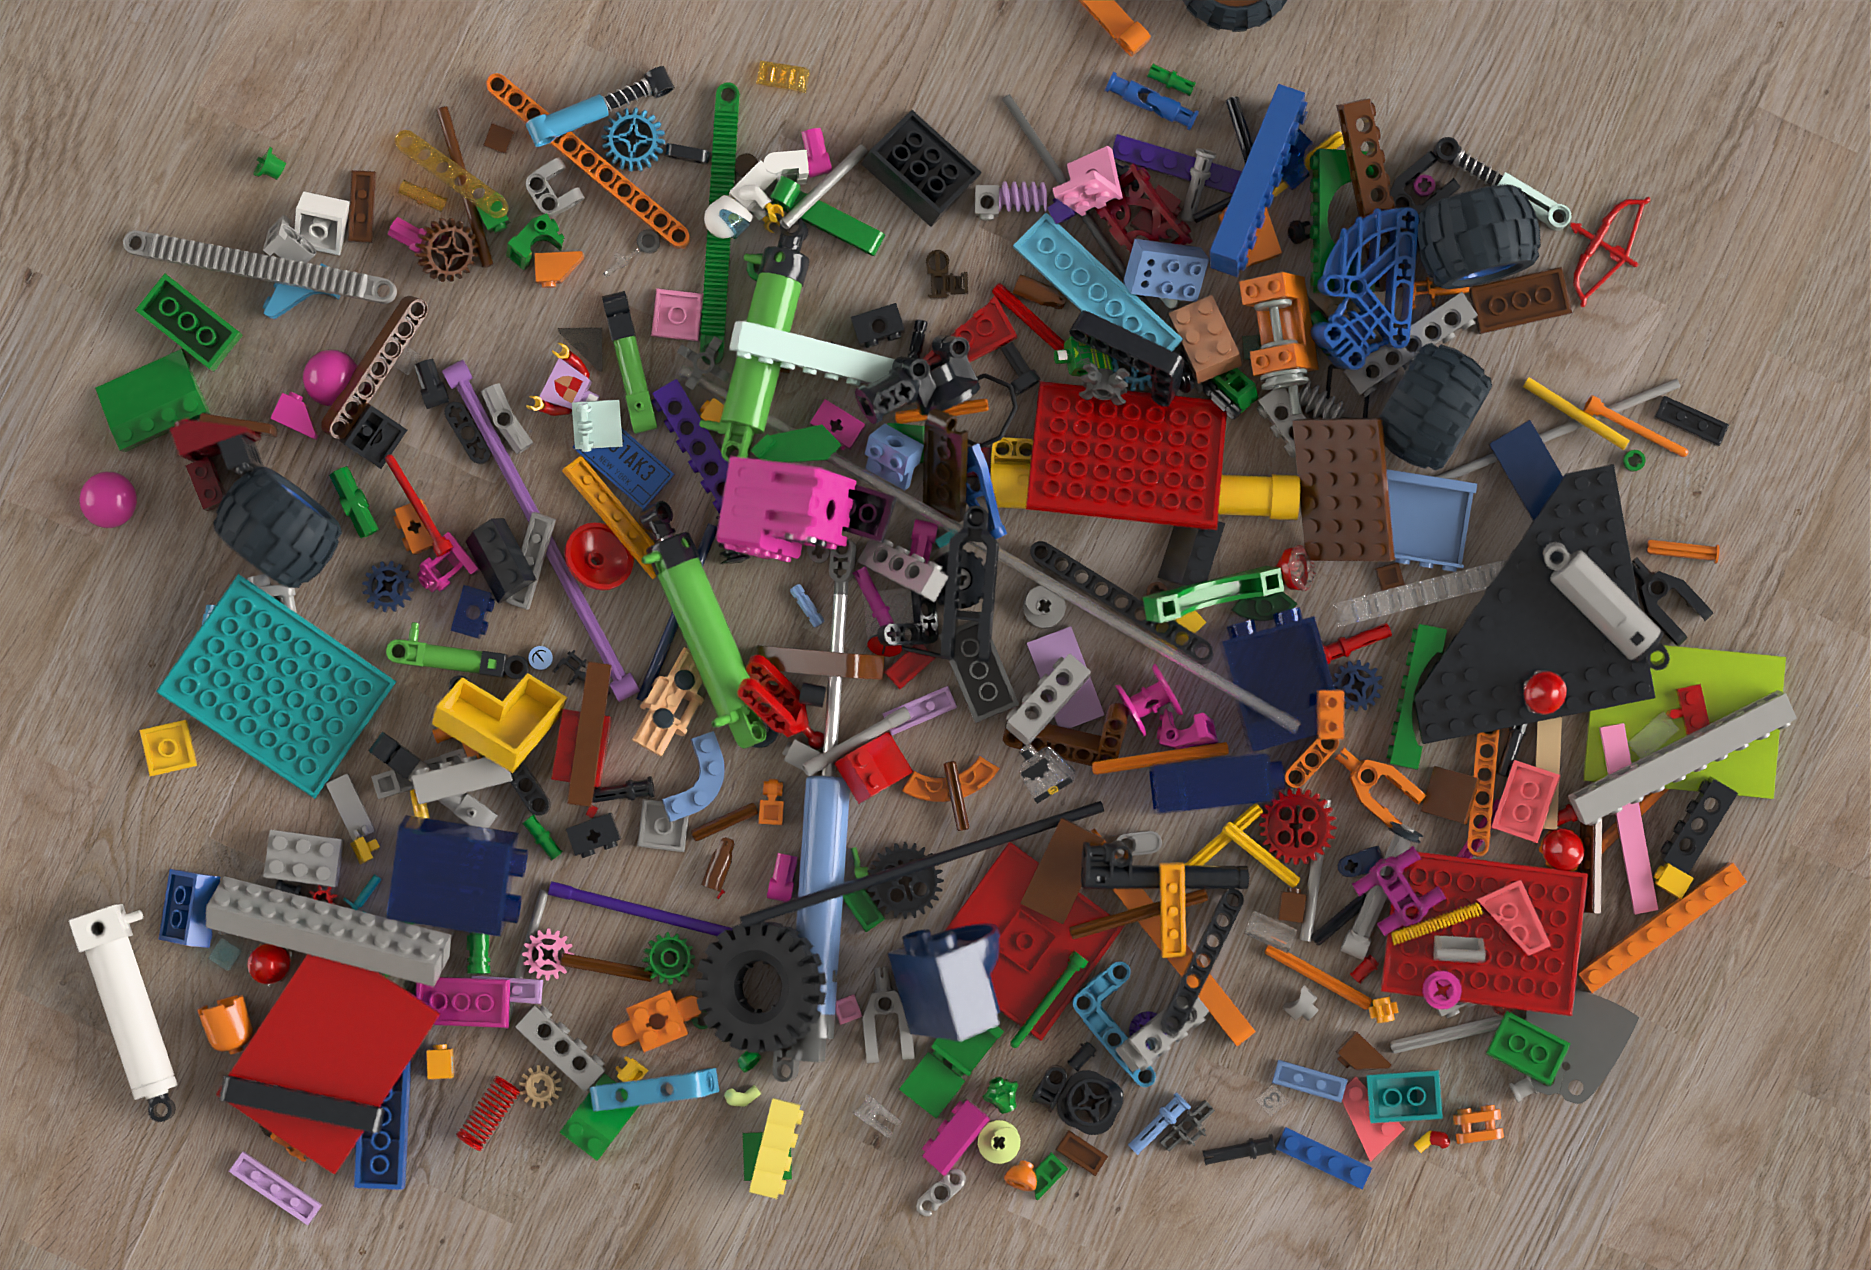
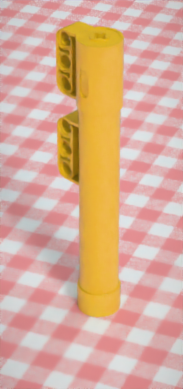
M1002 438L992 444L990 477L998 508L1026 509L1031 455L1023 456L1020 451L1022 449H1029L1032 452L1033 439ZM998 448H1005L1008 450V453L1006 455H999L996 450ZM1272 474L1271 477L1222 475L1218 515L1260 516L1275 520H1298L1300 503V477L1298 475Z

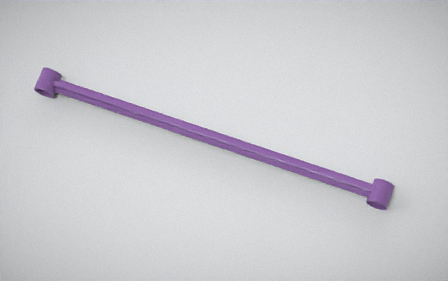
M462 359L443 369L442 372L452 389L457 387L529 522L532 512H540L469 382L473 376ZM551 535L546 556L604 664L612 665L611 677L613 682L610 683V686L617 700L621 702L640 692V689L631 672L626 674Z

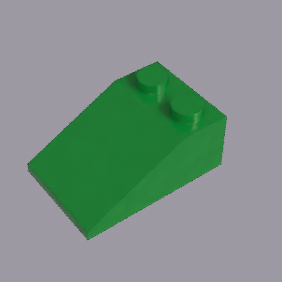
M604 1073L595 1086L617 1082ZM622 1089L621 1096L624 1100H627L628 1093L625 1089ZM589 1092L559 1133L598 1161L640 1105L593 1111L591 1093Z

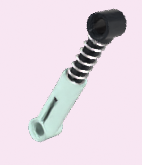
M1444 137L1435 145L1433 152L1439 159L1438 162L1453 164L1456 167L1460 166L1463 168V171L1470 172V176L1475 175L1477 180H1483L1484 184L1488 183L1491 186L1510 184L1521 188L1523 196L1528 197L1537 219L1544 222L1550 229L1555 231L1561 230L1570 222L1571 211L1567 206L1556 203L1506 172L1500 175L1498 170L1494 171L1491 166L1487 167L1484 162L1477 161V157L1472 158L1470 153L1466 154L1465 150L1461 149L1462 147L1459 146L1454 138ZM1449 145L1452 148V155H1443L1441 146ZM1554 212H1560L1563 215L1564 221L1562 223H1557L1553 220L1552 215Z

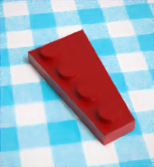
M996 296L989 300L987 305L974 313L972 318L959 326L951 335L963 337L969 342L970 349L967 354L969 362L1018 338ZM933 350L922 358L928 364L941 360L940 356L935 354Z

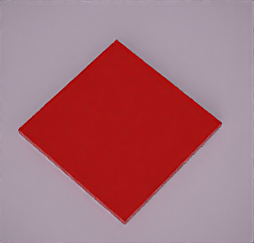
M1009 842L945 931L981 923H991L998 926L1000 933L998 938L999 955L990 976L1000 1012L1021 1027L1069 965L1067 962L1070 960L1068 957L1073 951L1088 961L1084 969L1081 968L1079 972L1076 971L1029 1032L1042 1041L1125 925L1072 939L1069 931L1070 927L1110 916V914L1080 892L1064 924L1021 904L1039 862Z

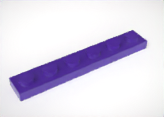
M1116 135L1112 149L1114 159L1129 164L1134 163L1136 166L1191 182L1192 175H1190V169L1194 167L1196 157L1123 135ZM1212 163L1209 171L1211 176L1208 180H1205L1204 186L1233 195L1242 171Z

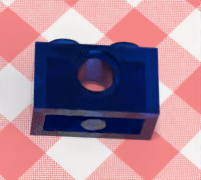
M463 585L450 631L480 639L481 635H486L489 625L486 617L488 612L492 613L495 605V599L492 598L493 593ZM473 606H477L480 609V616L477 619H470L468 616V611Z

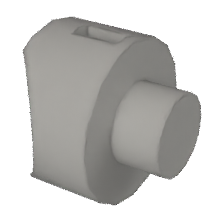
M1303 985L1300 998L1296 1001L1286 1002L1282 1008L1294 1020H1297L1302 1015L1309 1021L1318 1012V1009L1313 1005L1317 996Z

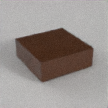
M491 123L483 146L506 154L514 131Z
M1396 562L1375 568L1381 592L1405 585L1399 563Z

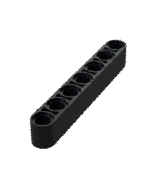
M462 675L454 676L449 682V690L462 677L469 682L471 681ZM523 760L519 764L518 770L511 773V784L528 810L534 815L543 816L551 808L550 799ZM525 778L532 781V789L528 792H524L520 788V783ZM538 798L543 799L546 803L545 809L541 812L536 811L533 807L534 801Z
M227 1075L223 1077L219 1100L373 1133H380L385 1110L374 1105Z

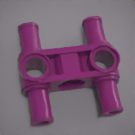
M1414 846L1396 857L1390 856L1380 859L1369 870V874L1352 883L1359 896L1376 885L1381 886L1396 909L1394 910L1395 913L1377 923L1384 936L1401 925L1408 926L1418 923L1429 912V908L1446 899L1439 886L1421 897L1419 895L1416 896L1402 874L1404 868L1421 859ZM1384 866L1393 868L1392 873L1388 876H1382L1380 874L1381 869ZM1410 906L1418 908L1417 913L1413 916L1405 914L1406 909Z

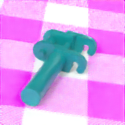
M374 874L354 903L346 897L343 900L351 905L353 910L359 911V908L365 904L382 879Z

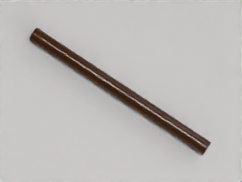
M448 106L436 109L472 234L476 236L474 241L478 244L477 251L482 268L494 265L479 212L475 205V198Z

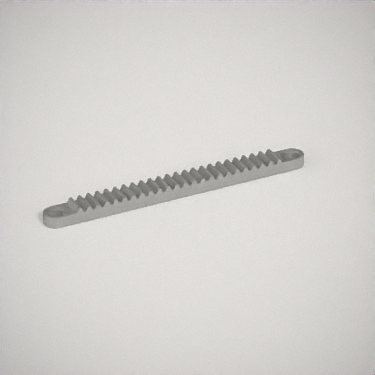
M130 231L123 239V245L127 252L139 257L381 304L392 302L397 295L396 286L390 280L363 273L360 274L327 266L323 267L291 259L287 260L275 256L261 255L255 252L251 253L229 247L225 248L218 245L215 246L142 231ZM135 237H140L142 240V245L138 249L131 248V241ZM382 285H388L390 288V292L386 297L378 295V289Z

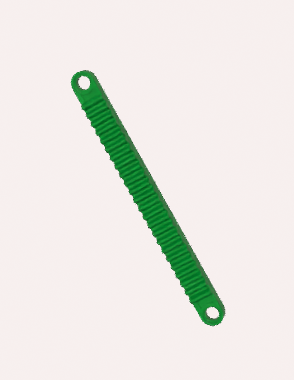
M729 82L721 84L716 91L709 205L723 195L729 196V192L735 186L740 93L737 86ZM732 89L735 93L733 100L724 101L721 97L723 90ZM707 229L700 353L706 351L714 336L722 340L723 342L718 348L719 355L714 360L715 365L723 360L725 348L731 237L718 238ZM701 356L704 363L711 365V361L706 356Z

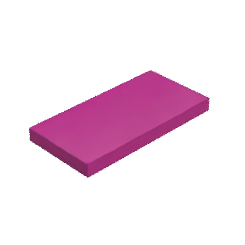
M439 977L434 987L416 982L415 997L441 1013L434 1025L509 1028L510 980Z

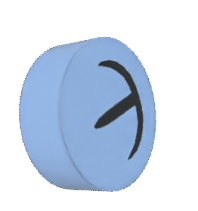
M537 646L530 651L528 659L533 668L544 670L552 664L553 655L548 648Z

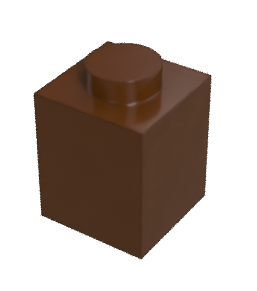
M1287 887V892L1281 891L1277 915L1278 920L1303 922L1306 895L1301 894V889Z

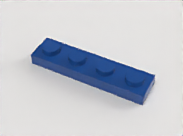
M1287 1127L1284 1128L1275 1149L1362 1190L1372 1170V1167Z

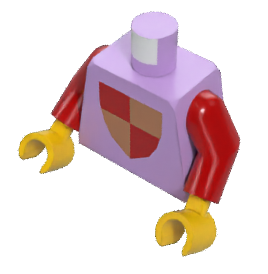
M558 342L562 346L560 353L552 350V353L559 359L540 397L529 396V398L535 400L534 406L526 405L530 410H539L551 416L569 415L572 413V402L599 400V395L588 390L592 382L589 380L590 372L582 359L569 351L568 347L561 342Z

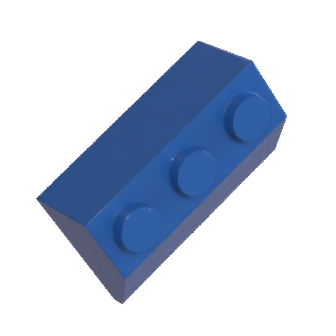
M175 869L169 870L159 940L187 946L210 948L213 932L211 928L206 927L207 905L219 886L221 877Z

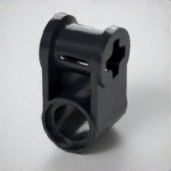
M1052 1065L1047 1069L1030 1099L1031 1103L1036 1102L1048 1108L1050 1113L1054 1109L1067 1080L1066 1071L1062 1066ZM1056 1070L1063 1074V1079L1058 1083L1052 1082L1049 1078L1050 1073Z

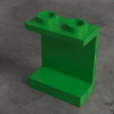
M994 1026L962 1041L937 1038L931 1045L934 1049L932 1054L942 1062L945 1059L953 1064L951 1069L961 1077L964 1074L969 1077L995 1041L1004 1033V1030L999 1026Z

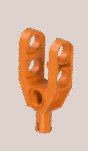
M1345 747L1340 751L1341 754H1337L1335 757L1336 760L1350 771L1349 779L1358 801L1389 828L1393 826L1390 822L1403 823L1394 817L1386 807L1370 796L1369 789L1377 783L1381 775L1418 805L1426 797L1418 787L1391 765L1367 759L1359 761ZM1365 769L1370 770L1373 775L1368 783L1361 780V773Z

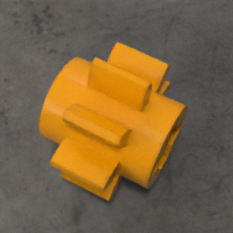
M1390 996L1372 1000L1373 1006L1368 1008L1371 1019L1376 1018L1377 1023L1395 1020L1394 1014L1399 1013L1396 1001L1391 1002Z

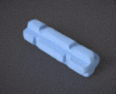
M800 584L795 585L790 589V593L794 598H797V603L805 615L810 618L809 621L813 627H818L824 622L823 617L820 613H817V608L809 596L805 595L803 587Z

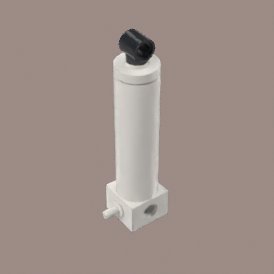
M117 904L69 920L79 952L85 951L134 1099L145 1097L149 1103L148 1114L150 1118L156 1122H164L172 1118L176 1111L175 1103L169 1098L168 1088L178 1084L175 1076H173L174 1072L128 938L133 936L129 923L143 919L142 911L137 910L126 914L123 904ZM100 922L104 925L103 933H100L98 930ZM159 1103H163L167 1107V1114L165 1116H161L157 1112L156 1108Z

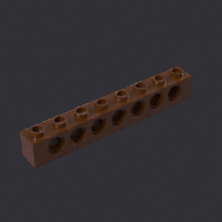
M1360 99L1336 105L1358 216L1363 219L1373 214L1375 208H1379L1380 211L1395 209L1394 200L1390 196L1388 189L1390 179L1384 170L1385 154L1379 145L1381 134L1378 126L1375 125L1374 116H1376V109L1370 99ZM1359 118L1364 122V127L1361 131L1356 127V122ZM1363 142H1366L1369 146L1366 154H1363L1361 151ZM1369 165L1373 168V175L1370 178L1366 175V168ZM1374 188L1378 192V198L1375 201L1370 196ZM1390 231L1382 233L1381 237L1385 235L1389 242ZM1370 240L1365 244L1367 260H1369ZM1399 263L1398 268L1404 269V264ZM1387 272L1375 282V292L1386 291ZM1397 276V279H1404V277Z

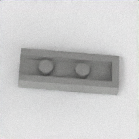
M348 773L326 783L353 841L376 832Z

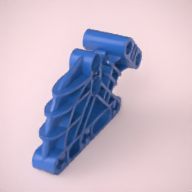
M1407 207L1384 211L1375 208L1373 214L1363 219L1357 216L1353 226L1348 230L1342 228L1340 238L1328 257L1323 276L1320 277L1317 283L1318 290L1326 296L1345 298L1342 304L1338 305L1334 314L1329 316V322H1317L1312 326L1310 334L1319 348H1325L1323 353L1330 354L1328 359L1337 368L1360 369L1364 366L1366 357L1370 353L1379 350V347L1386 345L1389 348L1400 349L1406 347L1409 343L1419 215L1413 208ZM1402 216H1408V221L1402 220ZM1400 229H1408V231H1400ZM1390 231L1389 242L1380 249L1381 234ZM1370 240L1369 260L1360 268L1362 247ZM1398 264H1404V269L1398 268ZM1350 266V275H1347ZM1387 272L1384 306L1369 287ZM1397 276L1404 277V279H1397ZM1330 279L1335 282V288L1331 292L1327 288V282ZM1354 280L1358 284V289L1355 293L1350 290V284ZM1398 284H1401L1403 287L1402 313L1400 319L1396 320L1394 317L1396 287ZM1351 298L1361 312L1356 313L1349 310L1347 314L1350 318L1347 319L1342 315L1347 308L1346 304ZM1393 324H1395V325H1401V326H1400V328H1398V327H1393ZM1375 328L1382 336L1383 341L1368 345L1366 342L1367 338L1374 339L1376 337L1372 332ZM1393 335H1399V340H1393Z

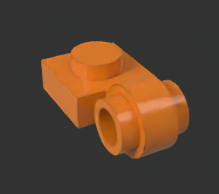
M769 779V781H764L763 795H767L768 800H760L758 824L783 825L784 801H776L778 796L783 795V782H779V779Z

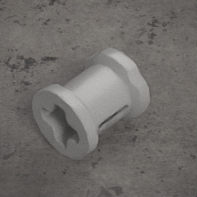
M1529 1076L1517 1083H1509V1087L1518 1103L1521 1102L1522 1098L1532 1093H1540L1534 1089Z

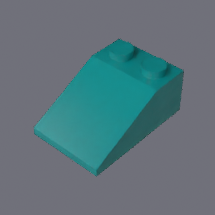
M1439 1069L1367 1075L1370 1123L1443 1119Z

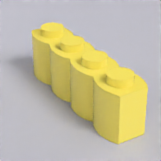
M776 1098L772 1099L749 1192L774 1199L778 1198V1194H784L786 1181L782 1180L784 1171L789 1172L792 1157H788L790 1147L795 1148L798 1134H795L794 1130L796 1124L801 1125L804 1111L800 1110V1104Z

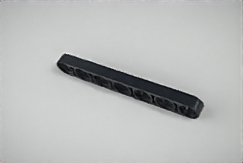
M1237 889L1227 890L1221 896L1161 1019L1160 1025L1166 1034L1174 1035L1181 1031L1243 906L1244 896ZM1232 894L1237 897V906H1230L1227 903V895ZM1222 914L1227 917L1228 925L1226 927H1222L1217 923L1218 915ZM1208 935L1217 937L1218 945L1216 947L1208 945ZM1199 955H1203L1208 959L1207 967L1203 968L1197 964V957ZM1188 976H1195L1197 978L1198 986L1196 988L1188 986L1186 981ZM1179 996H1183L1188 1000V1007L1186 1009H1182L1177 1005L1176 1000ZM1168 1017L1177 1019V1029H1170L1167 1026L1166 1021Z

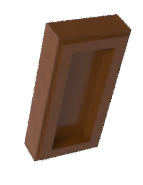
M1070 1130L1066 1132L1055 1149L1094 1176L1097 1175L1108 1158V1155Z

